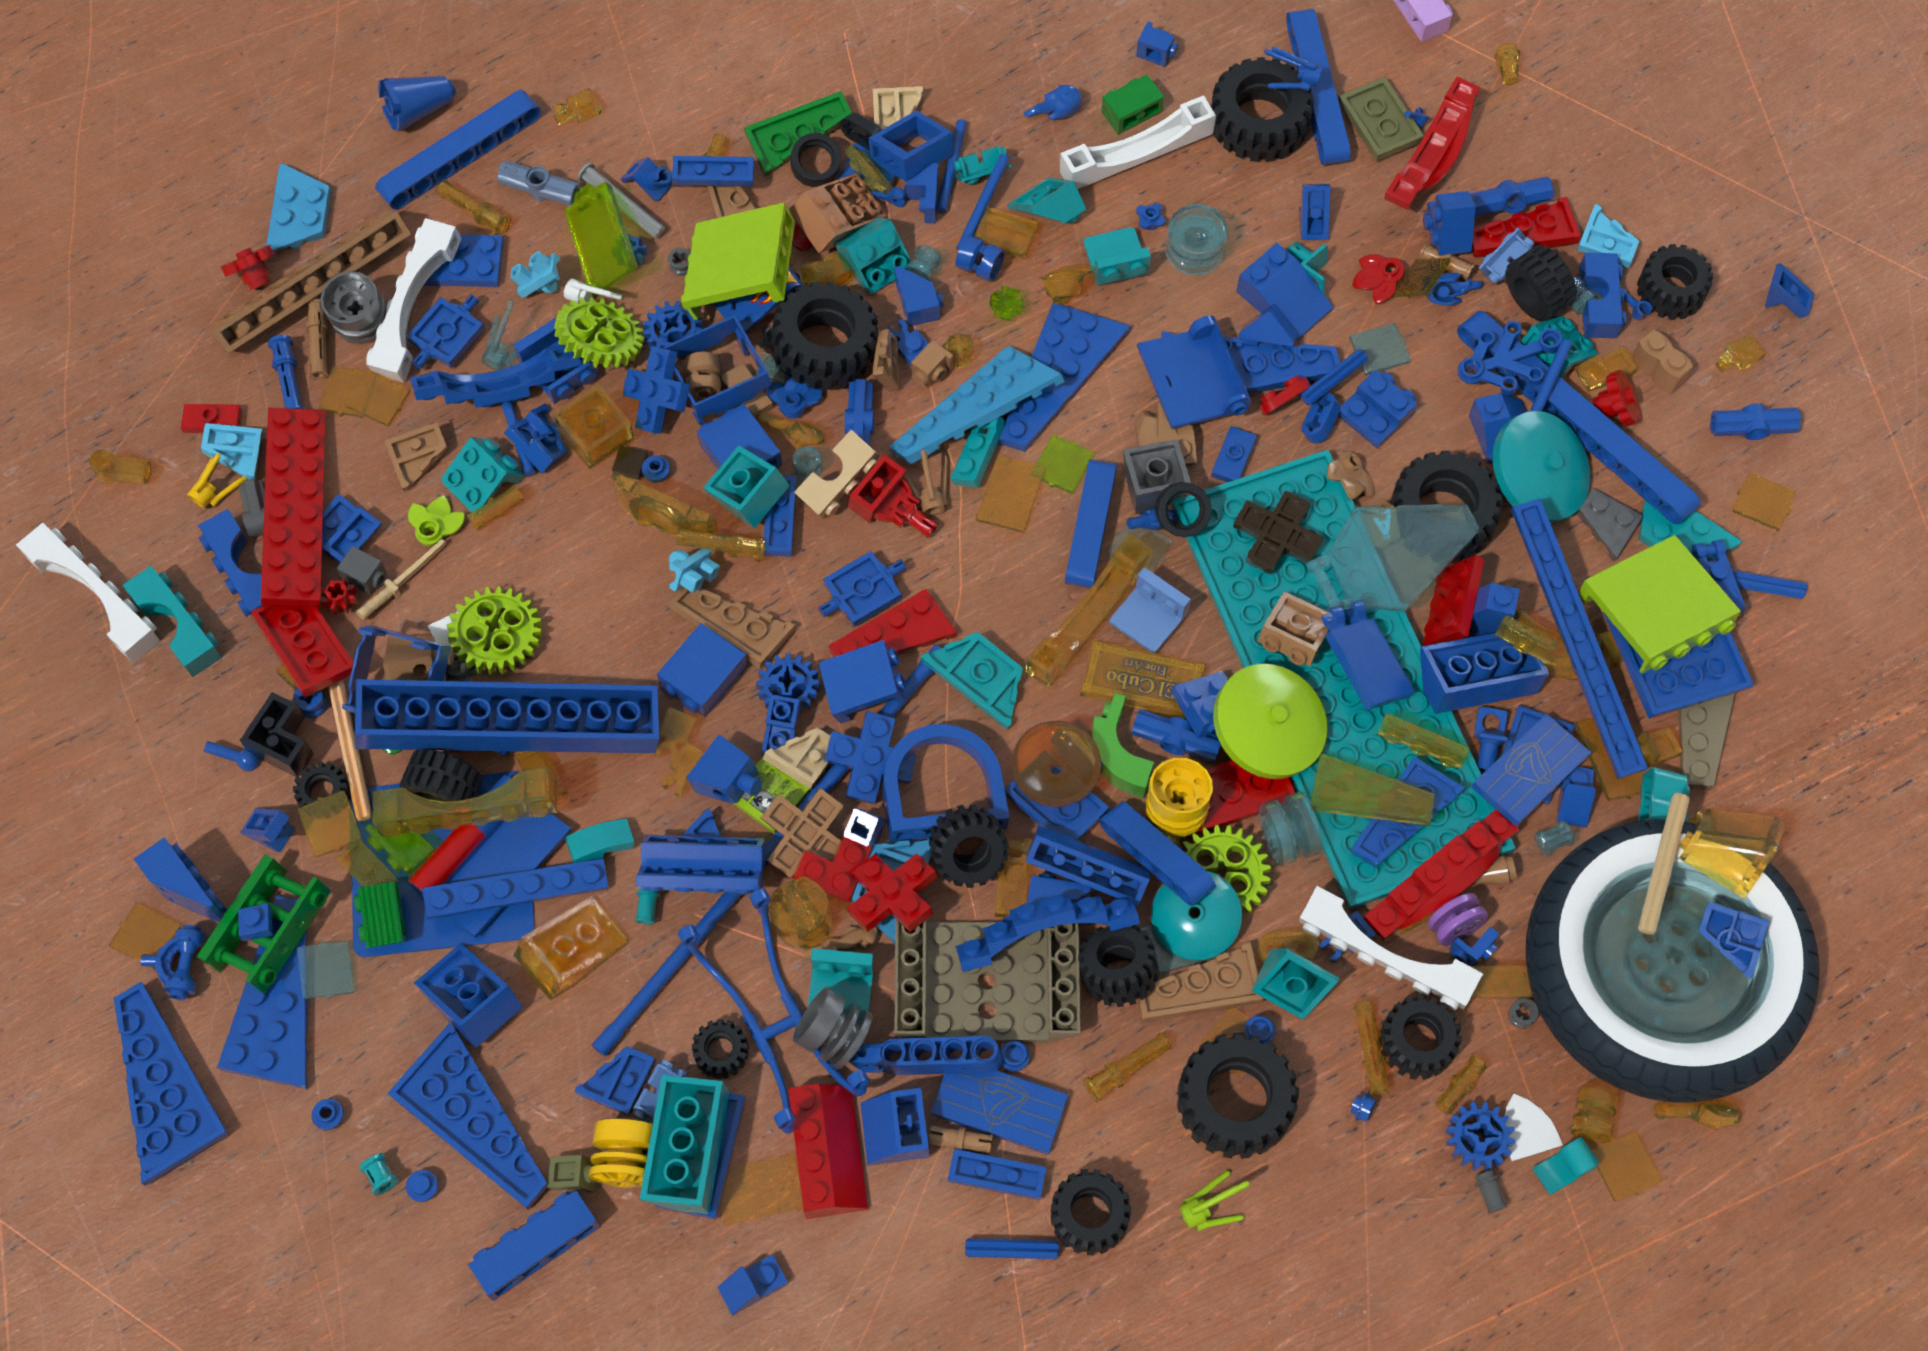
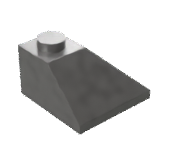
M1178 439L1123 450L1128 490L1135 514L1144 513L1155 508L1156 500L1161 491L1170 484L1178 482L1191 483ZM1179 493L1173 496L1168 502V505L1184 493Z

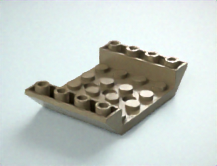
M896 919L894 1035L903 1038L987 1036L994 1039L996 1043H1007L1013 1040L1022 1043H1051L1080 1035L1078 923L1058 925L1033 932L1016 940L995 954L991 959V965L963 972L955 946L964 944L969 940L985 938L982 928L991 926L996 922H926L925 920L909 932ZM986 975L993 977L996 981L995 986L991 989L981 988L978 984L981 977ZM983 1005H991L995 1008L996 1014L991 1019H984L979 1015L978 1011Z

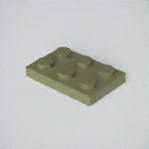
M1386 77L1339 95L1338 102L1376 161L1415 146L1422 141L1423 133L1414 119L1405 117L1404 114L1408 110Z

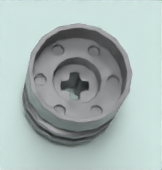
M349 271L341 273L330 279L322 290L320 298L322 310L342 339L355 344H364L376 339L377 328L384 322L386 317L387 304L370 277L361 272Z
M827 986L816 995L805 1010L795 1029L793 1042L810 1053L822 1045L820 1059L823 1061L830 1059L832 1067L841 1069L861 1047L871 1026L873 1016L867 1010L860 1011L859 1005L855 1003L843 1011L846 1001L845 997Z

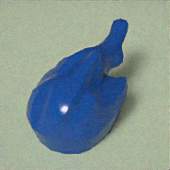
M1059 85L1058 88L1044 95L1045 100L1042 103L1026 110L1024 115L1031 117L1037 114H1048L1053 111L1049 115L1050 120L1069 118L1080 109L1082 95L1073 85Z
M1445 273L1433 277L1425 289V294L1432 303L1452 306L1462 302L1461 298L1455 296L1462 295L1471 289H1480L1482 282L1470 279L1460 282L1457 281L1461 276L1460 273Z

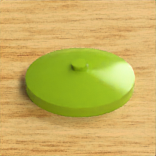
M1272 664L1247 666L1236 672L1223 684L1215 699L1213 721L1219 742L1236 764L1254 775L1268 779H1284L1295 776L1313 764L1324 748L1327 738V719L1324 707L1313 688L1302 677L1289 669Z

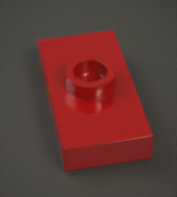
M184 404L181 430L183 433H203L205 423L240 426L242 409L240 405Z

